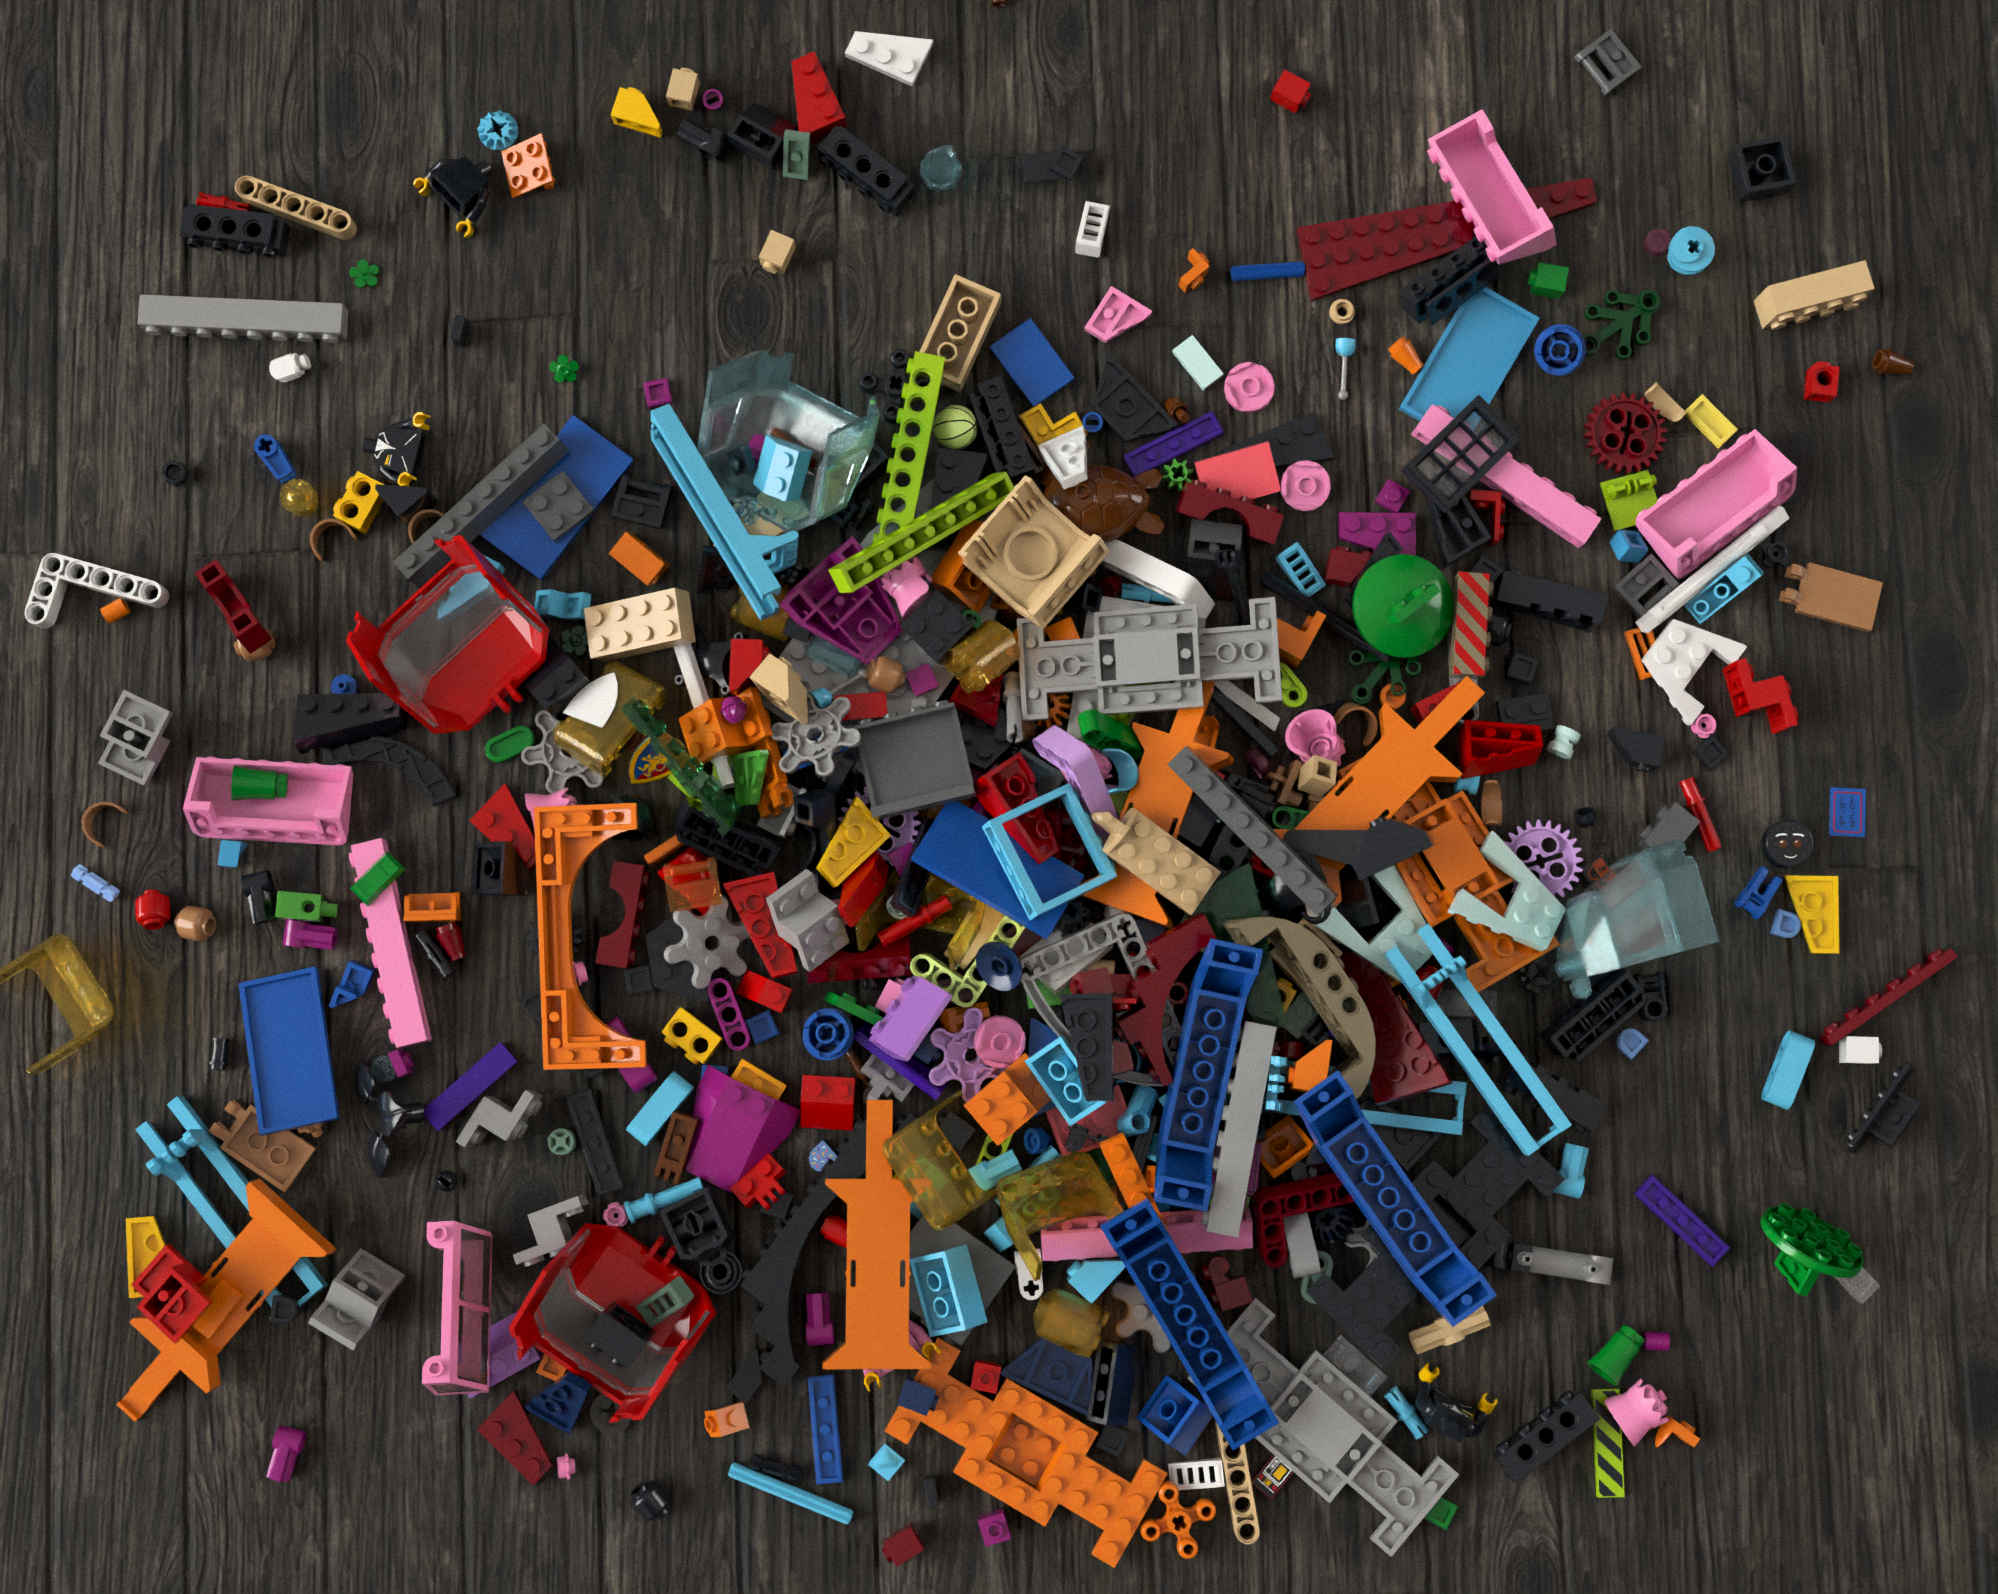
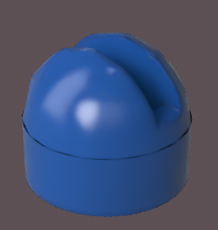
M1089 412L1084 416L1082 424L1086 431L1093 433L1101 429L1103 419L1100 414ZM1086 420H1099V424L1086 425Z

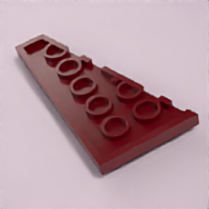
M1353 952L1341 955L1345 973L1357 983L1359 987L1357 992L1363 999L1373 1022L1376 1046L1370 1081L1376 1104H1387L1453 1084L1384 973L1373 966L1372 963Z

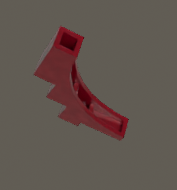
M1201 913L1145 943L1148 948L1145 951L1148 960L1152 965L1156 963L1157 966L1130 980L1133 988L1129 989L1133 998H1137V1003L1141 1002V1004L1114 1019L1117 1024L1114 1030L1120 1041L1125 1040L1129 1045L1136 1042L1139 1043L1135 1047L1142 1059L1147 1058L1151 1066L1147 1068L1154 1082L1159 1081L1163 1086L1173 1082L1165 1062L1162 1046V1018L1167 997L1174 981L1184 966L1199 950L1208 945L1210 938L1217 939L1206 916Z

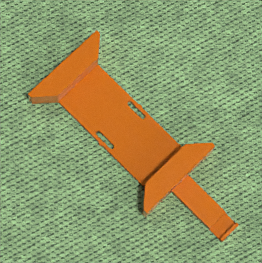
M1466 676L1416 729H1413L1385 703L1379 711L1381 739L1342 780L1337 782V785L1295 829L1367 830L1370 828L1369 823L1376 820L1385 810L1389 811L1386 819H1390L1425 781L1455 783L1463 773L1437 751L1434 746L1485 692ZM1352 777L1353 782L1339 796H1335L1334 793ZM1289 829L1273 830L1283 839L1284 834ZM1315 855L1325 874L1328 885L1339 895L1331 903L1336 908L1342 901L1339 871L1346 864Z
M1215 681L1203 682L1204 708L1178 710L1170 733L1133 722L1132 728L1145 751L1138 767V781L1129 791L1123 810L1120 812L1119 821L1127 813L1130 804H1134V809L1168 834L1174 820L1178 819L1172 835L1177 839L1194 791L1167 764L1185 746H1191L1214 771L1233 764L1234 758L1230 753L1195 742L1214 691ZM1112 858L1110 859L1115 864L1117 877L1080 896L1170 929L1173 927V922L1164 905L1156 897L1157 891ZM1100 873L1098 876L1080 883L1079 886L1101 876Z
M867 1100L866 1179H825V1185L847 1204V1264L845 1271L846 1342L822 1362L823 1369H931V1363L909 1344V1276L911 1275L909 1267L910 1204L932 1185V1179H892L893 1100ZM852 1260L856 1261V1285L854 1287L850 1285ZM901 1260L905 1261L904 1287L900 1286Z
M261 1179L250 1181L246 1185L249 1215L253 1219L218 1260L213 1262L212 1267L204 1275L207 1281L200 1288L209 1296L219 1281L225 1280L243 1295L240 1302L213 1338L207 1339L194 1327H191L179 1342L173 1343L144 1314L132 1318L129 1322L161 1351L129 1389L130 1391L116 1404L134 1422L142 1417L180 1371L187 1375L206 1394L217 1389L221 1385L217 1355L253 1313L263 1305L265 1299L301 1257H325L337 1250ZM227 1257V1258H228V1262H227V1263L224 1265V1267L218 1272V1274L213 1278V1277H212V1273H213V1272L216 1270V1268L222 1263V1261ZM261 1290H263L264 1294L262 1295V1297L256 1302V1304L250 1310H248L247 1306L258 1295V1293Z

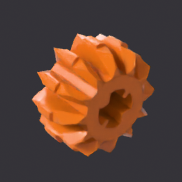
M1062 693L1048 694V705L1051 702L1054 704V707L1049 710V720L1037 721V725L1042 727L1046 723L1049 729L1055 722L1059 727L1062 726L1060 718L1068 719L1070 717L1064 712L1072 708L1071 704L1065 703L1068 701L1069 696Z

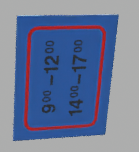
M1830 787L1829 835L1865 837L1866 789Z

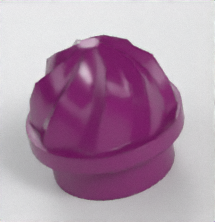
M732 696L723 700L721 714L727 721L738 723L744 719L747 706L740 697Z

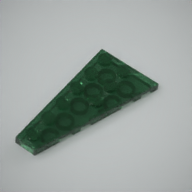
M632 697L624 704L621 710L642 735H648L651 738V748L655 753H660L668 759L667 768L693 799L699 798L703 808L702 812L707 818L712 817L719 823L720 827L717 830L723 837L731 829L742 810L739 807V801L732 794L728 795L721 788L722 784L715 776H709L704 771L701 761L695 756L691 757L685 751V745L678 738H673L667 732L666 725L660 719L653 718L648 712L649 708L643 701Z
M1251 862L1212 884L1191 915L1193 917L1199 913L1204 914L1217 940L1235 943L1223 925L1226 921L1237 918L1263 917ZM1266 935L1253 946H1250L1263 949L1258 976H1256L1247 996L1245 1007L1255 1023L1277 1027V1030L1287 1024Z

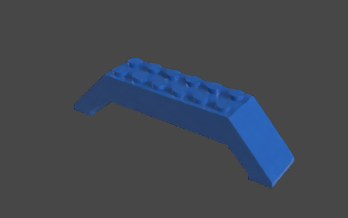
M1210 938L1193 977L1171 1072L1173 1082L1169 1083L1157 1137L1154 1201L1207 1212L1212 1191L1214 1147L1245 1003L1256 976H1258L1263 949Z
M1337 1070L1294 1100V1103L1317 1149L1402 1270L1444 1319L1454 1327L1497 1295L1482 1273L1471 1264L1449 1237L1368 1122L1353 1094L1354 1092Z
M1148 1198L1100 1225L1201 1393L1232 1450L1279 1424L1243 1358Z

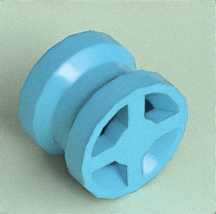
M1460 776L1454 783V791L1460 792L1464 790L1468 791L1469 794L1475 795L1478 790L1480 776L1461 779Z

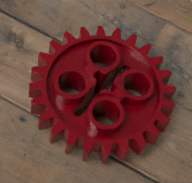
M1624 392L1619 395L1618 399L1615 394H1611L1609 401L1603 398L1600 401L1601 406L1595 405L1592 408L1594 413H1589L1586 417L1591 422H1587L1583 426V428L1589 430V432L1583 435V438L1590 439L1585 448H1593L1594 451L1590 454V458L1598 456L1599 459L1596 464L1599 465L1605 462L1606 471L1613 466L1615 467V474H1618L1622 468L1626 475L1631 472L1632 468L1638 473L1641 470V466L1647 469L1650 466V461L1655 462L1658 459L1656 454L1663 452L1664 449L1660 445H1663L1667 439L1661 437V435L1665 434L1667 429L1660 428V425L1665 422V419H1657L1656 416L1660 413V409L1652 411L1651 408L1654 403L1650 402L1648 405H1645L1644 396L1637 401L1635 400V393H1632L1628 399ZM1627 412H1629V413L1631 414L1630 420H1629L1628 424H1627ZM1610 414L1617 415L1620 423H1613L1610 419ZM1635 419L1641 420L1645 428H1638L1635 425ZM1626 424H1627V428H1626V432H1625V433H1626V435H1629V436H1628V437L1624 440V442H1623L1624 432H1621V431L1626 427ZM1605 438L1612 439L1615 442V448L1608 447L1605 443ZM1622 443H1623V455H1621V454L1619 453L1620 447H1621ZM1630 444H1637L1640 448V453L1633 452Z

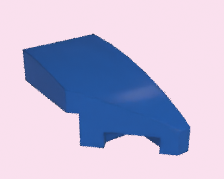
M350 960L340 985L335 988L329 1007L334 1008L366 994L375 969Z

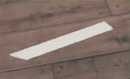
M1215 681V686L1226 697L1275 732L1280 720L1278 716L1263 705L1256 704V700L1230 681Z

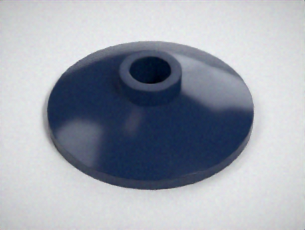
M988 942L978 950L976 955L977 969L982 979L989 986L1000 991H1009L1020 983L1022 979V965L1018 956L1010 947L1000 942Z

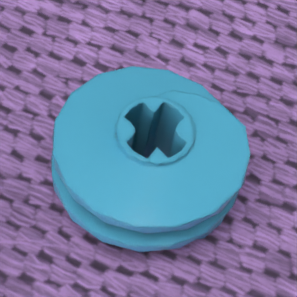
M1694 226L1685 227L1679 230L1671 239L1667 260L1671 268L1676 272L1684 275H1695L1703 271L1711 263L1715 255V244L1709 233L1702 228ZM1691 248L1694 250V252L1691 253L1688 249Z

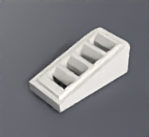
M1085 202L1075 246L1077 254L1100 257L1110 210L1109 205ZM1089 213H1093V214H1099V215H1103V216H1102V218H1100V217H1095V216H1089L1088 214H1089ZM1086 223L1097 224V225H1100V227H1099V226H1094V225H1089V224H1086ZM1086 232V233L1096 234V235H1098V236L1087 235V234H1084V233Z
M1220 1457L1168 1463L1169 1480L1174 1482L1179 1490L1225 1487ZM1209 1466H1214V1480H1210ZM1198 1467H1203L1204 1481H1199ZM1182 1468L1183 1483H1178L1177 1469ZM1187 1468H1192L1194 1482H1189Z

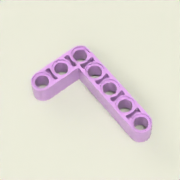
M1053 725L1032 740L1035 749L1044 759L1065 772L1072 789L1074 788L1079 794V803L1084 812H1087L1089 816L1093 812H1110L1112 816L1119 820L1095 757L1086 744L1056 725ZM1092 822L1091 826L1095 834L1099 835L1103 844H1105L1109 833Z

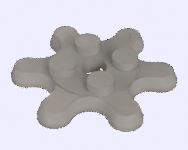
M807 694V724L803 725L796 719L791 723L777 722L771 726L773 735L770 737L776 741L787 742L789 745L788 752L779 761V768L783 772L794 773L800 765L806 762L814 763L816 772L820 776L828 777L833 774L835 768L832 760L833 754L839 752L842 747H857L860 744L861 735L857 729H847L841 725L842 719L849 713L851 707L850 701L846 697H838L829 707L820 709L815 706L814 698ZM822 732L818 742L810 740L813 733Z
M546 710L538 712L535 717V723L543 731V740L536 746H528L523 749L521 758L527 765L542 763L548 767L549 777L545 785L547 791L552 794L564 789L566 781L573 776L581 777L585 784L591 788L600 786L603 782V775L595 766V758L601 752H610L612 750L582 730L586 724L585 721L571 717L568 721L560 722L555 720ZM567 743H574L577 747L575 754L571 757L565 756L563 753V747Z
M722 894L714 895L711 898L709 909L703 915H694L687 907H679L673 913L674 922L683 930V938L679 943L670 945L665 949L664 958L670 964H677L681 961L691 962L694 967L691 982L697 989L707 988L711 982L712 973L718 968H726L733 976H742L747 969V963L738 955L737 947L742 940L749 939L750 936L742 921L732 923L728 920L726 913L729 901ZM709 936H716V948L707 949L705 947V940Z
M1124 1280L1112 1282L1110 1286L1111 1295L1116 1299L1124 1301L1128 1306L1127 1316L1119 1321L1116 1326L1118 1336L1123 1339H1129L1136 1332L1144 1330L1151 1334L1153 1347L1158 1353L1164 1354L1169 1352L1172 1345L1136 1284H1130Z

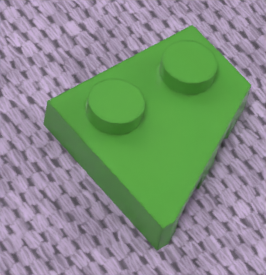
M756 750L732 755L736 807L759 804L769 750Z

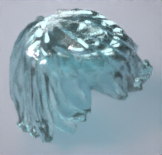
M951 145L932 149L927 153L925 160L921 161V180L932 191L939 193L954 189L962 176L961 171L963 168L957 160V153L952 151L953 147Z

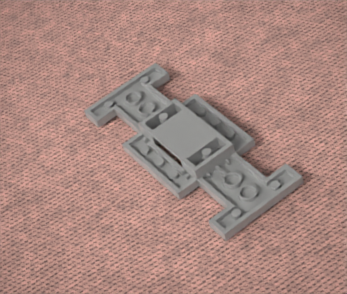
M1275 597L1249 599L1251 625L1199 629L1197 604L1093 612L1095 631L1093 638L1045 642L1044 629L1027 618H1017L1022 720L1024 722L1049 720L1048 694L1097 690L1099 712L1105 715L1204 708L1203 682L1254 678L1256 704L1283 702ZM1175 681V683L1124 686L1127 684Z
M1254 1297L1253 1302H1250L1228 1328L1227 1333L1279 1421V1424L1255 1438L1329 1503L1346 1483L1355 1489L1386 1517L1370 1536V1539L1392 1557L1459 1474L1439 1456L1435 1457L1421 1476L1417 1474L1381 1442L1397 1423V1420L1318 1351L1314 1350L1298 1370L1259 1336L1276 1315ZM1189 1375L1187 1379L1195 1385V1383Z

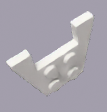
M1672 619L1641 661L1659 687H1663L1670 698V703L1674 708L1678 709L1683 716L1682 720L1689 726L1695 721L1705 706L1685 692L1684 689L1710 652H1713L1729 665L1739 659L1747 646Z

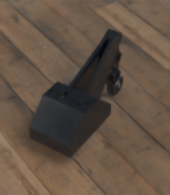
M1385 816L1370 822L1371 828L1367 830L1291 829L1283 837V840L1327 884L1325 874L1315 855L1352 865L1361 881L1436 845L1429 830L1396 819L1387 820ZM1331 904L1317 917H1311L1305 911L1301 915L1309 923H1323L1331 914Z

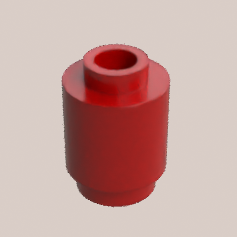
M828 1214L820 1234L825 1236L824 1239L847 1249V1219L836 1214L835 1216Z

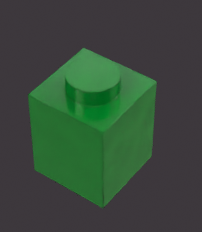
M1539 262L1534 270H1530L1527 284L1531 285L1530 294L1560 299L1565 292L1569 267Z

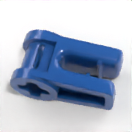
M263 434L255 440V452L277 480L282 484H286L297 476L282 445L268 434ZM268 444H270V449H271L270 452H266V451H267L266 446H267Z
M1764 866L1758 868L1734 902L1737 908L1742 907L1751 913V917L1755 920L1759 919L1765 912L1771 898L1783 881L1779 876H1774L1764 886L1762 893L1759 894L1758 889L1762 882L1767 879L1766 876L1769 873V870Z

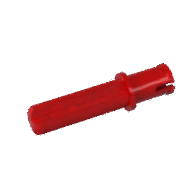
M1691 777L1678 782L1687 801L1685 806H1689L1692 815L1700 821L1697 828L1706 850L1713 852L1720 849L1721 843L1703 802L1706 799L1705 797L1702 798L1695 778Z

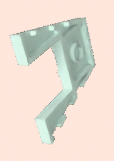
M1491 831L1487 834L1479 851L1487 861L1519 883L1503 916L1496 913L1464 889L1457 892L1448 912L1453 915L1455 913L1466 917L1467 921L1474 924L1481 923L1486 925L1495 933H1505L1512 936V940L1542 952L1548 948L1566 909L1494 831Z
M1393 865L1371 877L1401 910L1369 943L1360 936L1335 907H1331V914L1326 921L1314 924L1313 926L1328 934L1330 938L1339 944L1348 947L1353 953L1366 959L1373 966L1401 984V980L1384 958L1383 954L1397 946L1414 972L1433 953L1417 932L1418 929L1426 925V922L1396 866Z

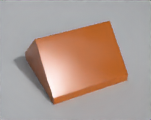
M1287 1115L1265 1131L1264 1142H1256L1262 1143L1260 1165L1272 1179H1275L1307 1156L1313 1146V1142L1290 1115Z

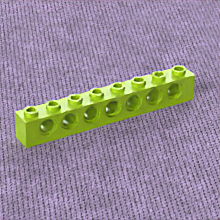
M915 351L914 359H908L906 373L910 374L909 383L903 384L901 398L905 399L904 408H899L896 423L901 425L899 433H894L891 448L896 450L894 458H889L886 473L891 475L889 483H884L881 498H885L886 501L884 508H879L876 523H880L881 526L879 533H874L872 544L887 536L886 529L889 526L896 525L900 528L914 520L945 366V357ZM919 376H926L929 378L930 383L925 387H921L915 381ZM914 401H921L925 404V408L920 412L913 411L910 406ZM909 426H917L920 429V433L915 437L908 436L905 431ZM904 451H912L915 454L914 460L911 462L903 461L901 454ZM901 475L909 477L910 484L906 487H900L896 484V479ZM896 500H901L906 506L903 511L895 512L891 509V504Z
M1007 472L992 473L830 568L828 571L839 592L851 593L997 507L1014 489Z

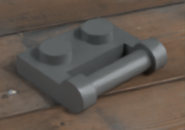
M1612 29L1589 44L1574 57L1578 64L1582 63L1600 85V91L1604 96L1609 95L1642 68ZM1595 53L1614 79L1611 81L1607 79L1590 58L1591 54Z
M1651 553L1612 589L1633 611L1636 618L1640 619L1648 610L1680 584ZM1661 579L1665 586L1644 605H1641L1637 600Z

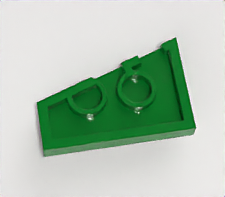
M828 991L824 998V1001L873 1025L883 1020V1017L878 1015L879 1009L867 1003L863 1008L856 1004L857 998L843 993L841 997Z

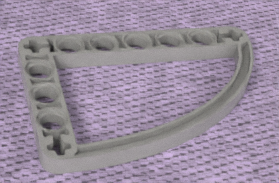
M1126 913L1115 914L1019 959L1023 969L1024 962L1027 961L1029 964H1034L1038 962L1035 957L1039 955V960L1045 968L1040 970V966L1037 965L1031 969L1032 974L1030 975L1022 972V986L1047 1025L1058 1037L1063 1035L1071 1047L1072 1041L1069 1030L1050 1008L1034 979L1115 942L1119 946L1132 979L1137 977V969L1140 966L1146 965L1149 969L1154 968L1155 966L1150 963L1145 954L1147 948L1135 920ZM1121 918L1124 921H1129V924L1126 925L1128 934L1135 933V936L1127 937L1123 941L1121 937H1126L1122 929H1117L1116 927L1120 924L1119 919ZM1102 928L1106 932V938L1102 943H1096L1092 938L1094 930ZM1074 939H1079L1082 942V950L1077 954H1072L1068 948L1070 941ZM1133 941L1140 945V951L1136 956H1130L1126 951L1127 945ZM1049 950H1055L1059 955L1058 961L1052 965L1047 964L1044 958ZM1167 997L1164 1013L1170 1015L1171 1021L1167 1027H1162V1046L1172 1069L1174 1063L1172 1057L1175 1056L1176 1051H1170L1167 1043L1171 1037H1179L1181 1027ZM1131 1070L1127 1073L1114 1075V1078L1128 1083L1143 1086H1163L1159 1081L1154 1082L1150 1074L1146 1072Z

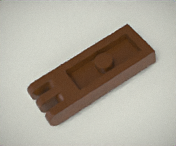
M677 1110L673 1111L653 1177L659 1178L664 1169L666 1171L663 1180L669 1182L672 1173H675L673 1184L679 1185L700 1118Z

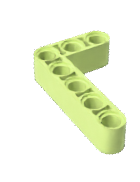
M1004 916L987 943L1000 942L1012 949L1026 927ZM1006 923H1012L1016 926L1017 933L1015 936L1008 937L1004 934L1003 927ZM929 953L918 954L912 959L910 969L915 976L922 977L953 996L951 1001L961 1007L972 1006L988 985L984 980H979L975 977L976 959L964 977ZM920 958H924L929 962L930 968L928 972H922L918 969L917 962ZM941 973H946L951 977L950 986L944 987L939 983L938 977ZM962 988H969L972 991L973 999L971 1001L962 1000L960 997V990Z

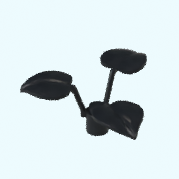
M360 1059L354 1079L356 1096L363 1105L368 1104L369 1100L378 1103L381 1132L379 1134L377 1131H373L370 1134L367 1146L368 1158L375 1173L379 1177L384 1178L383 1175L389 1163V1149L384 1138L391 1136L398 1129L406 1128V1124L421 1123L424 1119V1109L421 1102L404 1103L403 1101H396L387 1091L382 1092L379 1098L375 1097L373 1094L375 1089L373 1075L365 1061Z

